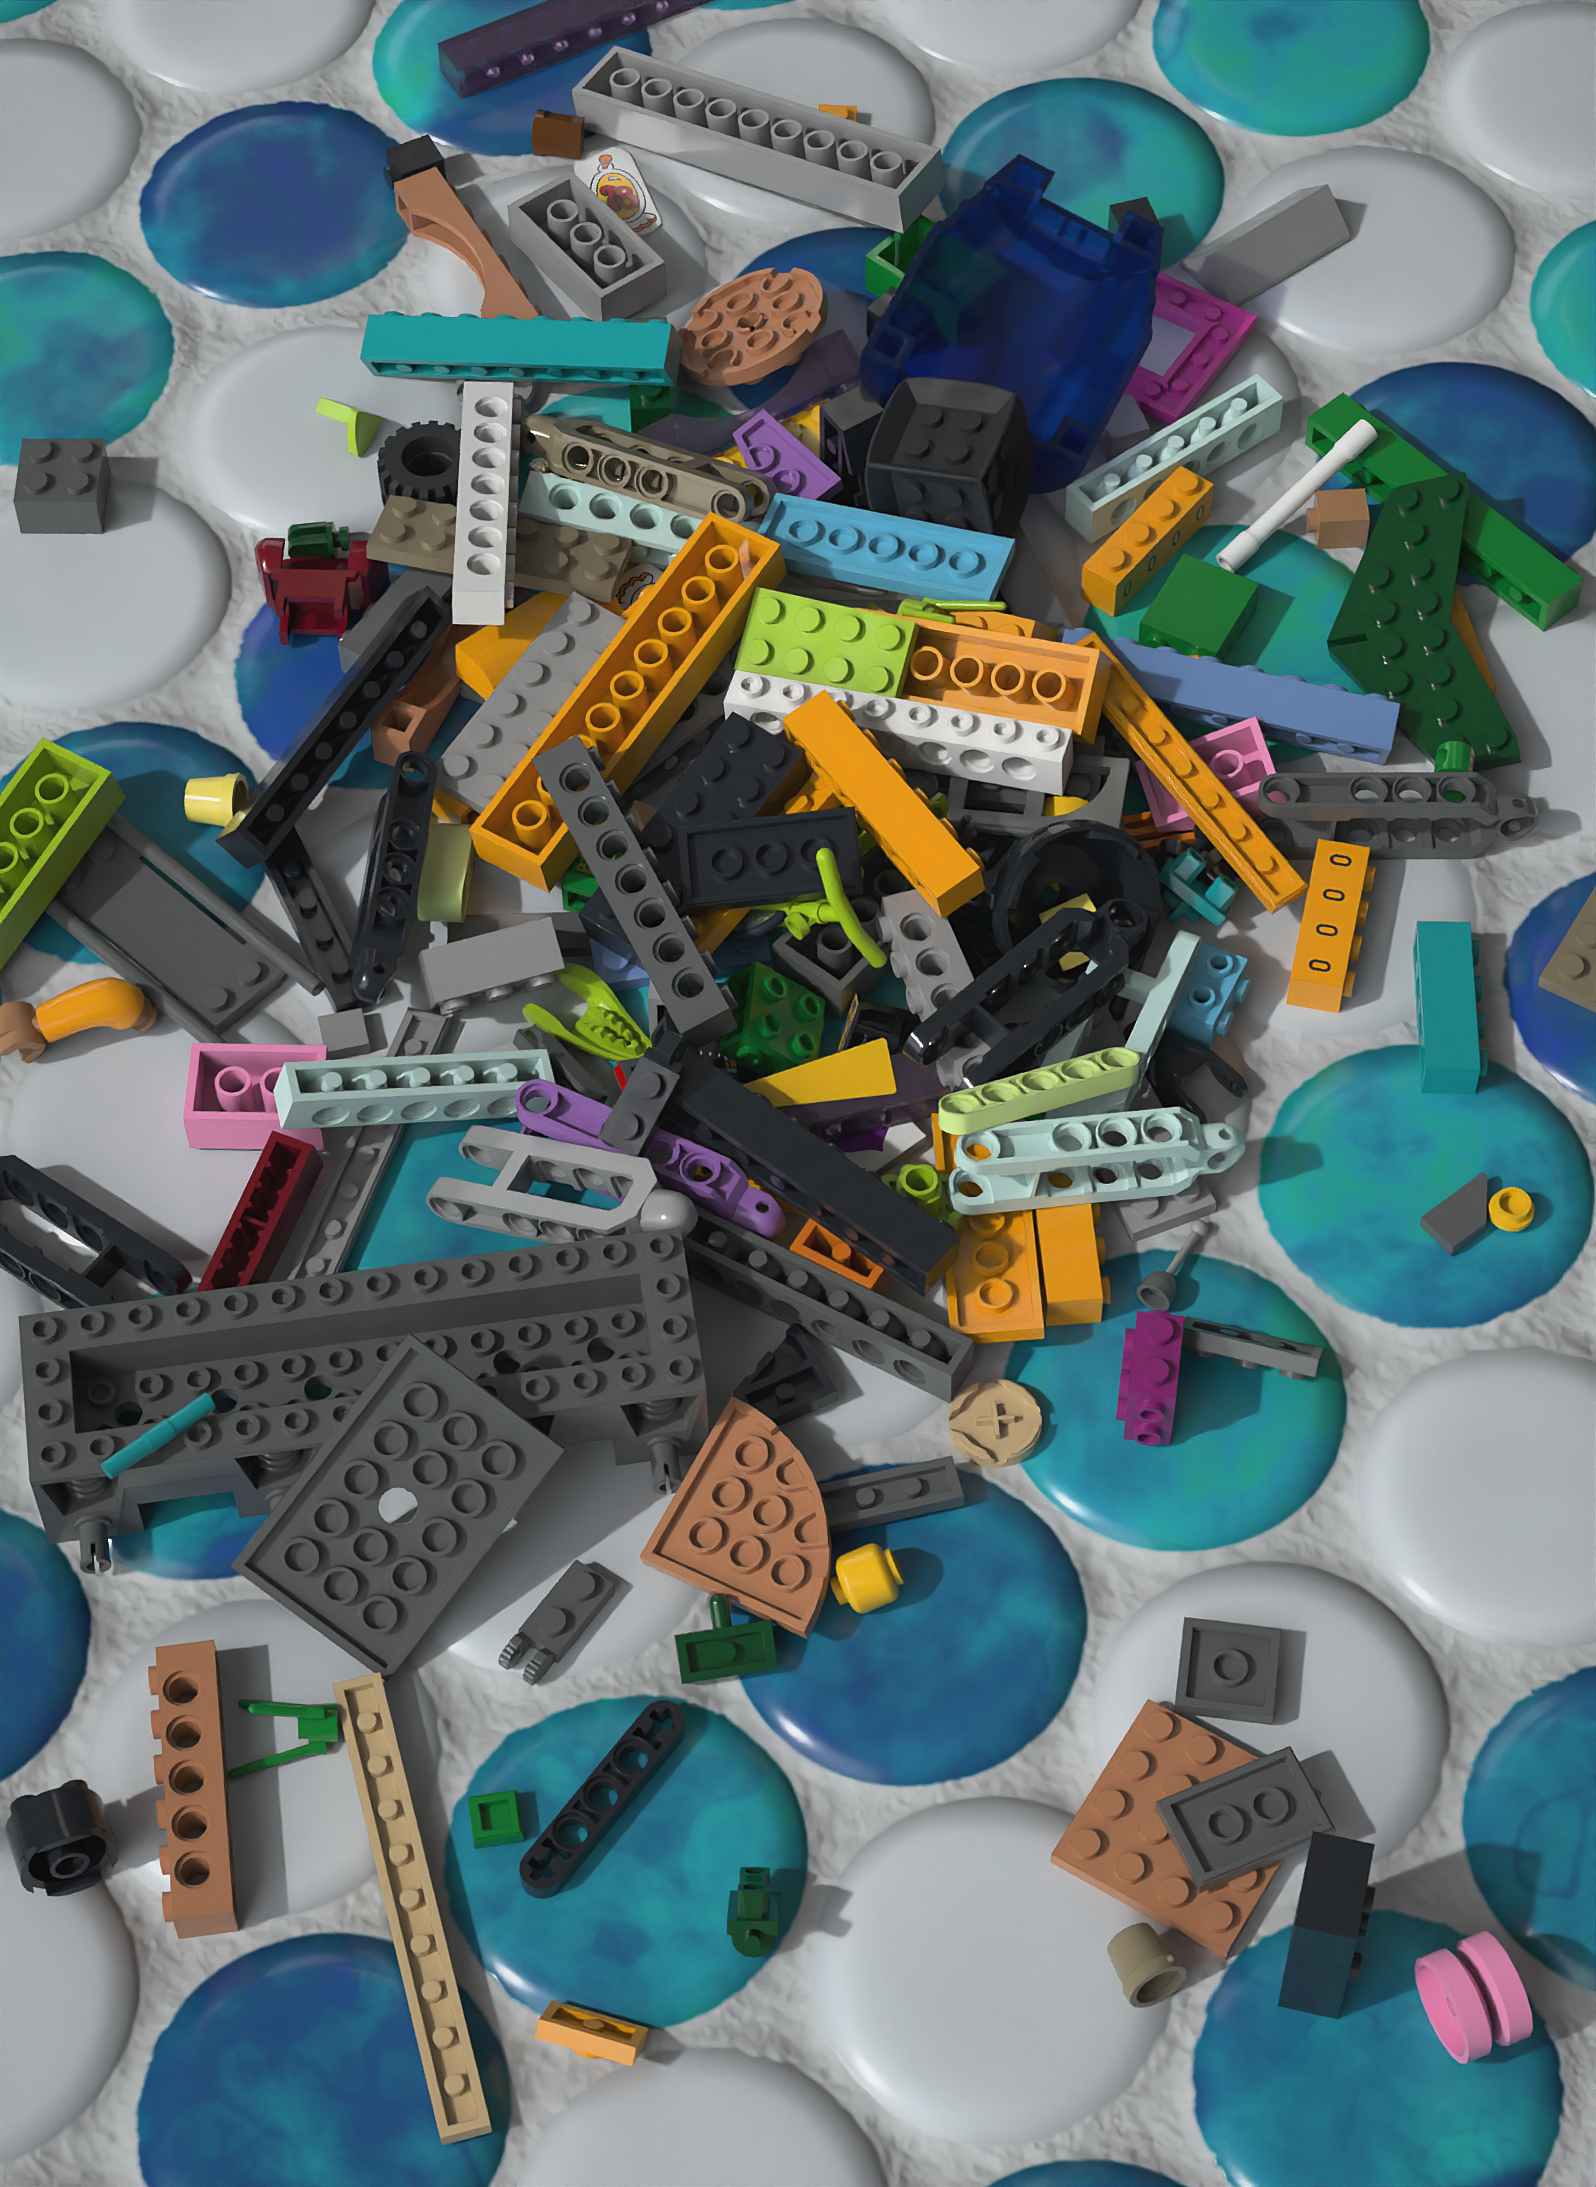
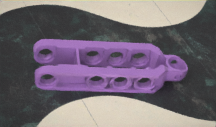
M543 1079L530 1080L517 1090L515 1101L517 1117L523 1124L520 1130L521 1134L531 1136L544 1134L556 1141L630 1155L598 1137L613 1108ZM534 1097H544L551 1102V1105L541 1112L531 1111L526 1107L527 1102ZM658 1129L643 1158H647V1155L655 1149H666L671 1152L672 1158L664 1164H656L650 1160L659 1183L664 1187L687 1196L694 1205L703 1203L711 1213L766 1240L773 1242L779 1237L786 1225L782 1209L770 1194L749 1186L744 1171L732 1159L665 1130ZM704 1166L712 1170L713 1176L706 1181L697 1182L688 1176V1172L694 1167ZM590 1189L594 1192H597L620 1203H622L626 1197L622 1195L620 1199L612 1197L611 1194L608 1192ZM759 1204H766L769 1210L764 1213L757 1206Z

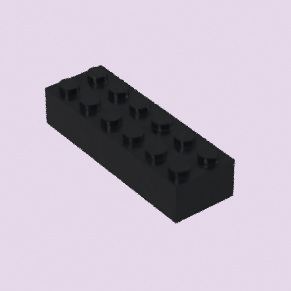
M732 712L642 829L643 836L636 839L641 849L650 846L662 868V870L655 873L660 883L669 880L681 904L675 906L674 909L679 918L686 915L683 901L678 827L779 815L783 811L785 804L797 795L811 776L803 751L735 712ZM645 885L635 887L630 893L641 891ZM599 886L578 913L587 936L645 971ZM656 920L648 928L657 927L664 920Z

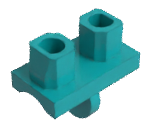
M1191 847L1180 854L1175 860L1169 858L1158 874V880L1168 887L1161 898L1173 908L1166 919L1174 924L1183 916L1193 925H1196L1201 917L1204 916L1215 926L1219 927L1229 913L1230 904L1239 886L1221 873L1209 888L1196 879L1197 875L1206 866L1207 861Z

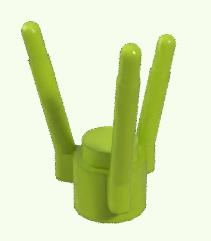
M924 597L922 601L906 598L901 602L897 615L954 624V617L940 614L938 609L1005 610L1007 604L1005 602L937 600L929 597Z

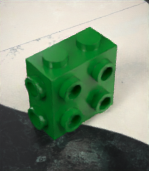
M758 961L729 978L728 988L739 1007L732 1011L738 1028L721 1036L719 1053L763 1077L820 1059L821 1034L825 1026L823 1020L825 999Z

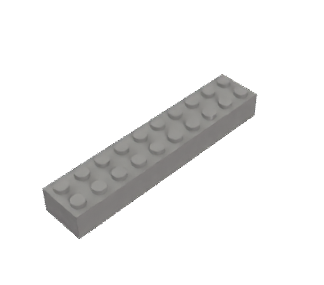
M614 46L571 90L576 115L585 117L584 129L903 234L945 187L940 148L619 46Z

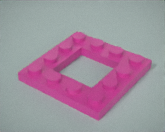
M1119 254L1038 353L1037 365L1110 399L1132 394L1142 414L1169 426L1189 414L1257 327L1258 316ZM1133 305L1196 333L1163 376L1099 347Z

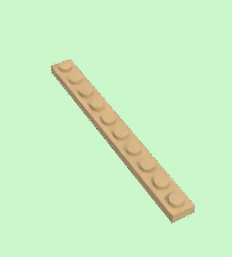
M378 1672L333 1683L334 1694L441 2144L446 2145L491 2133V2123L381 1673Z

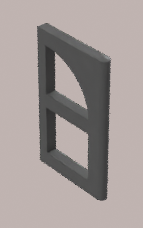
M1073 754V765L1070 772L1108 775L1109 777L1102 790L1092 801L1078 810L1058 816H1043L1047 793L1028 790L1024 815L965 809L970 779L951 776L947 801L951 808L947 811V820L956 829L962 817L966 813H970L972 816L970 822L973 823L974 830L977 833L1024 838L1043 826L1074 819L1099 821L1120 829L1129 777L1130 759Z

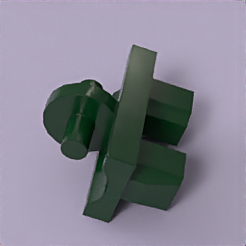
M741 1867L738 1890H730L727 1935H731L732 1943L739 1953L752 1958L760 1957L770 1951L774 1945L775 1936H778L780 1891H770V1868Z

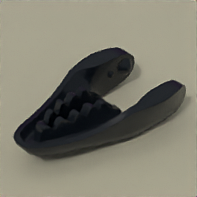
M1136 1021L1129 1023L1123 1030V1037L1126 1042ZM1165 1028L1145 1072V1076L1163 1108L1181 1107L1197 1116L1200 1124H1208L1206 1114L1185 1094L1180 1086L1183 1080L1202 1065H1207L1217 1081L1234 1096L1241 1098L1248 1092V1086L1244 1078L1209 1048Z

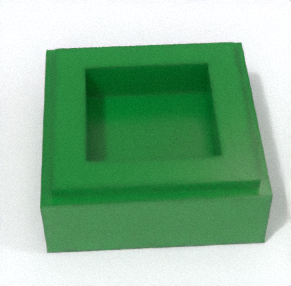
M517 1790L468 1797L475 1849L524 1842Z

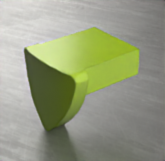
M323 397L319 398L315 411L321 415L348 424V452L357 457H361L371 445L382 419L379 415Z

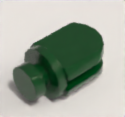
M333 521L293 524L288 529V555L290 558H337L338 548H341L342 551H349L351 536L349 527H339V531H336Z

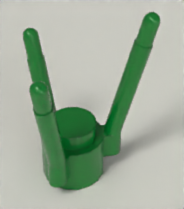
M241 1699L238 1702V1706L242 1709H248L251 1714L297 1718L298 1739H308V1744L228 1771V1777L235 1779L308 1755L326 1754V1743L338 1742L337 1703L306 1705Z

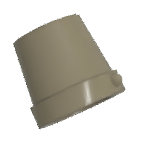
M1137 1923L1123 1929L1116 1934L1107 1946V1952L1123 1985V1993L1133 2007L1144 2008L1165 2000L1175 1993L1187 1978V1969L1181 1959L1170 1951L1148 1923Z

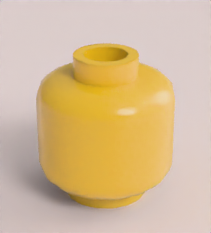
M876 1543L866 1544L839 1556L835 1563L837 1576L829 1579L839 1604L843 1605L849 1602L851 1607L859 1614L868 1613L895 1601L899 1596V1586L905 1583L890 1548L883 1550Z

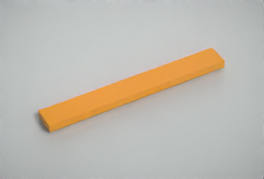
M1092 632L1073 644L1099 649L1113 660L1101 711L1268 911L1273 915L1305 894L1308 884L1096 632Z

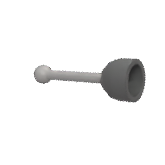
M1197 1219L1191 1223L1190 1235L1167 1270L1149 1273L1137 1288L1138 1298L1150 1309L1166 1311L1173 1303L1177 1294L1176 1281L1173 1276L1197 1239L1207 1234L1208 1224L1204 1220Z

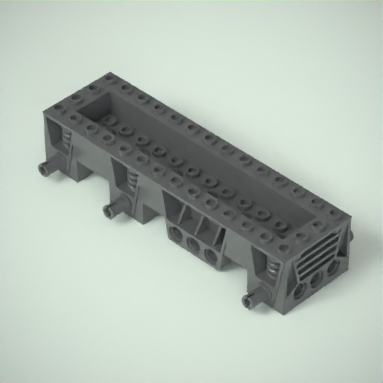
M680 1227L18 1316L29 1483L32 1487L49 1544L79 1540L80 1569L89 1574H96L95 1555L97 1562H99L100 1573L106 1572L111 1568L108 1536L145 1531L142 1503L233 1491L240 1518L270 1514L408 1332L412 1333L561 1446L612 1439L616 1466L650 1461L654 1482L653 1489L658 1494H667L665 1476L669 1477L671 1493L677 1492L683 1482L679 1457L698 1455L709 1436L707 1388ZM601 1346L608 1347L615 1352L606 1361L593 1360L589 1353ZM506 1359L515 1360L521 1365L516 1372L511 1374H502L495 1369L499 1362ZM316 1385H326L332 1389L330 1395L322 1400L309 1398L307 1392ZM203 1393H207L214 1403L222 1398H232L237 1401V1405L230 1412L218 1413L214 1410L179 1433L177 1437L155 1452L150 1453L111 1480L101 1467L102 1462ZM137 1411L142 1414L141 1419L134 1425L123 1426L117 1423V1419L124 1412Z

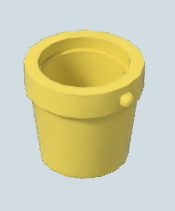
M229 773L226 776L190 779L187 783L184 797L187 819L190 822L226 827L249 797L248 783L245 776L240 773Z

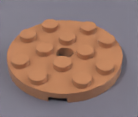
M773 267L738 277L709 294L691 311L694 318L687 328H679L678 334L684 341L680 364L686 375L695 382L708 386H731L742 383L754 385L777 369L796 363L801 358L802 352L818 336L828 316V298L819 280L812 273L800 268L793 267L790 273H777ZM754 326L755 330L751 331L750 327Z

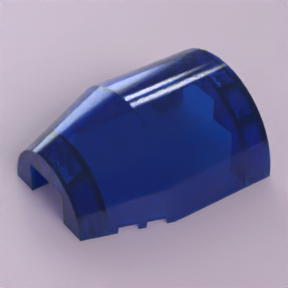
M1018 154L989 178L981 190L970 199L965 198L959 203L957 209L943 221L939 220L931 227L861 353L859 377L861 385L872 397H877L884 405V408L896 387L904 379L913 377H938L978 382L1002 387L1016 393L1020 397L1026 411L1033 448L1034 469L1030 494H1045L1067 487L1081 475L1152 341L1153 329L1151 327L1153 310L1157 299L1155 290L1157 276L1160 272L1164 228L1130 210L1127 211L1115 234L1045 199L1055 172Z

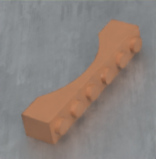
M437 167L394 183L397 212L411 233L416 237L432 241L450 250L465 261L477 275L485 291L480 310L481 318H496L498 315H510L517 319H534L536 316H544L537 305L533 307L529 302L523 283L520 280L515 281L511 276L505 257L502 254L497 255L495 253L487 231L485 229L480 230L477 227L471 208L467 204L462 205L459 201L453 182L450 179L445 180Z
M514 586V598L520 590V586ZM452 621L433 646L417 674L403 689L396 693L370 727L374 759L376 761L394 766L398 756L403 752H426L461 691L460 687L464 682L456 675L455 645L487 625L453 624ZM412 768L404 769L412 773L415 771V769Z

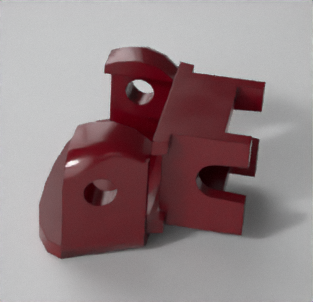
M264 538L258 541L254 548L258 578L268 607L275 610L276 617H280L279 637L281 645H289L291 634L337 635L339 642L342 635L350 629L352 614L360 615L365 613L368 606L379 599L390 583L388 562L367 558L366 545L369 540H351L348 559L308 557L283 560L285 538Z

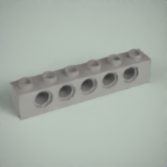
M916 889L882 897L880 916L875 918L876 931L882 943L887 942L890 947V960L895 976L897 978L903 977L906 984V1000L911 1013H918L921 1022H923L974 981V978L947 917L941 919ZM971 1032L937 1060V1072L942 1085H949L951 1091H953L955 1085L959 1087L964 1078L982 1062L983 1055L991 1048ZM1024 1118L1014 1120L1008 1123L1023 1122Z

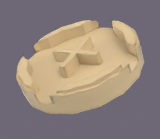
M997 1379L996 1382L984 1383V1380L978 1381L962 1390L951 1405L949 1434L954 1447L961 1455L981 1467L1004 1468L1016 1465L1033 1453L1041 1439V1410L1037 1400L1025 1387L1010 1380Z

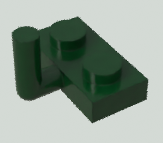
M720 1593L710 1594L706 1599V1605L710 1609L713 1629L674 1635L681 1684L778 1669L771 1620L732 1625L728 1600L726 1596Z

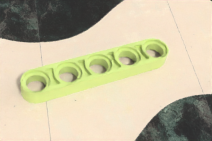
M1124 1047L1107 1048L948 1094L939 1100L938 1125L943 1131L950 1134H970L1130 1087L1139 1081L1140 1056L1132 1049Z

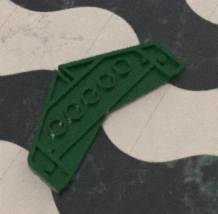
M1461 472L1401 485L1389 493L1329 634L1327 645L1331 659L1365 694H1380L1389 698L1391 702L1400 703L1396 727L1433 765H1435L1437 749L1441 744L1448 741H1460L1470 745L1475 750L1473 772L1522 762L1516 734L1451 622L1465 517L1468 516L1470 502L1466 474Z

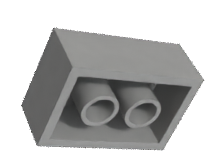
M551 916L422 950L415 960L429 1011L440 1009L442 1016L466 1010L467 1006L471 1004L470 1000L483 997L484 1004L507 999L510 997V994L514 993V988L525 986L527 993L551 987L553 986L552 983L557 981V975L565 969Z

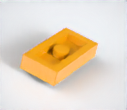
M552 2000L538 2020L535 2038L572 2048L576 2054L585 2058L597 2059L602 2057L633 2066L645 2047L649 2028Z

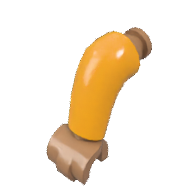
M114 977L96 979L80 984L38 1005L36 1009L31 1003L24 1001L5 1003L0 1006V1056L9 1055L19 1049L21 1060L30 1063L44 1051L46 1046L44 1037L49 1043H52L76 1032L93 1027L106 1026L115 1030H124L131 1027L138 1032H144L154 1024L157 1008L152 1002L144 1000V995L138 986L124 979Z

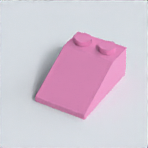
M1256 716L1188 742L1250 817L1257 820L1265 814L1257 806L1259 784L1264 777L1277 773ZM1143 760L1135 762L1158 833L1193 830L1196 823ZM1277 790L1268 794L1269 799L1275 803L1287 802L1284 791Z

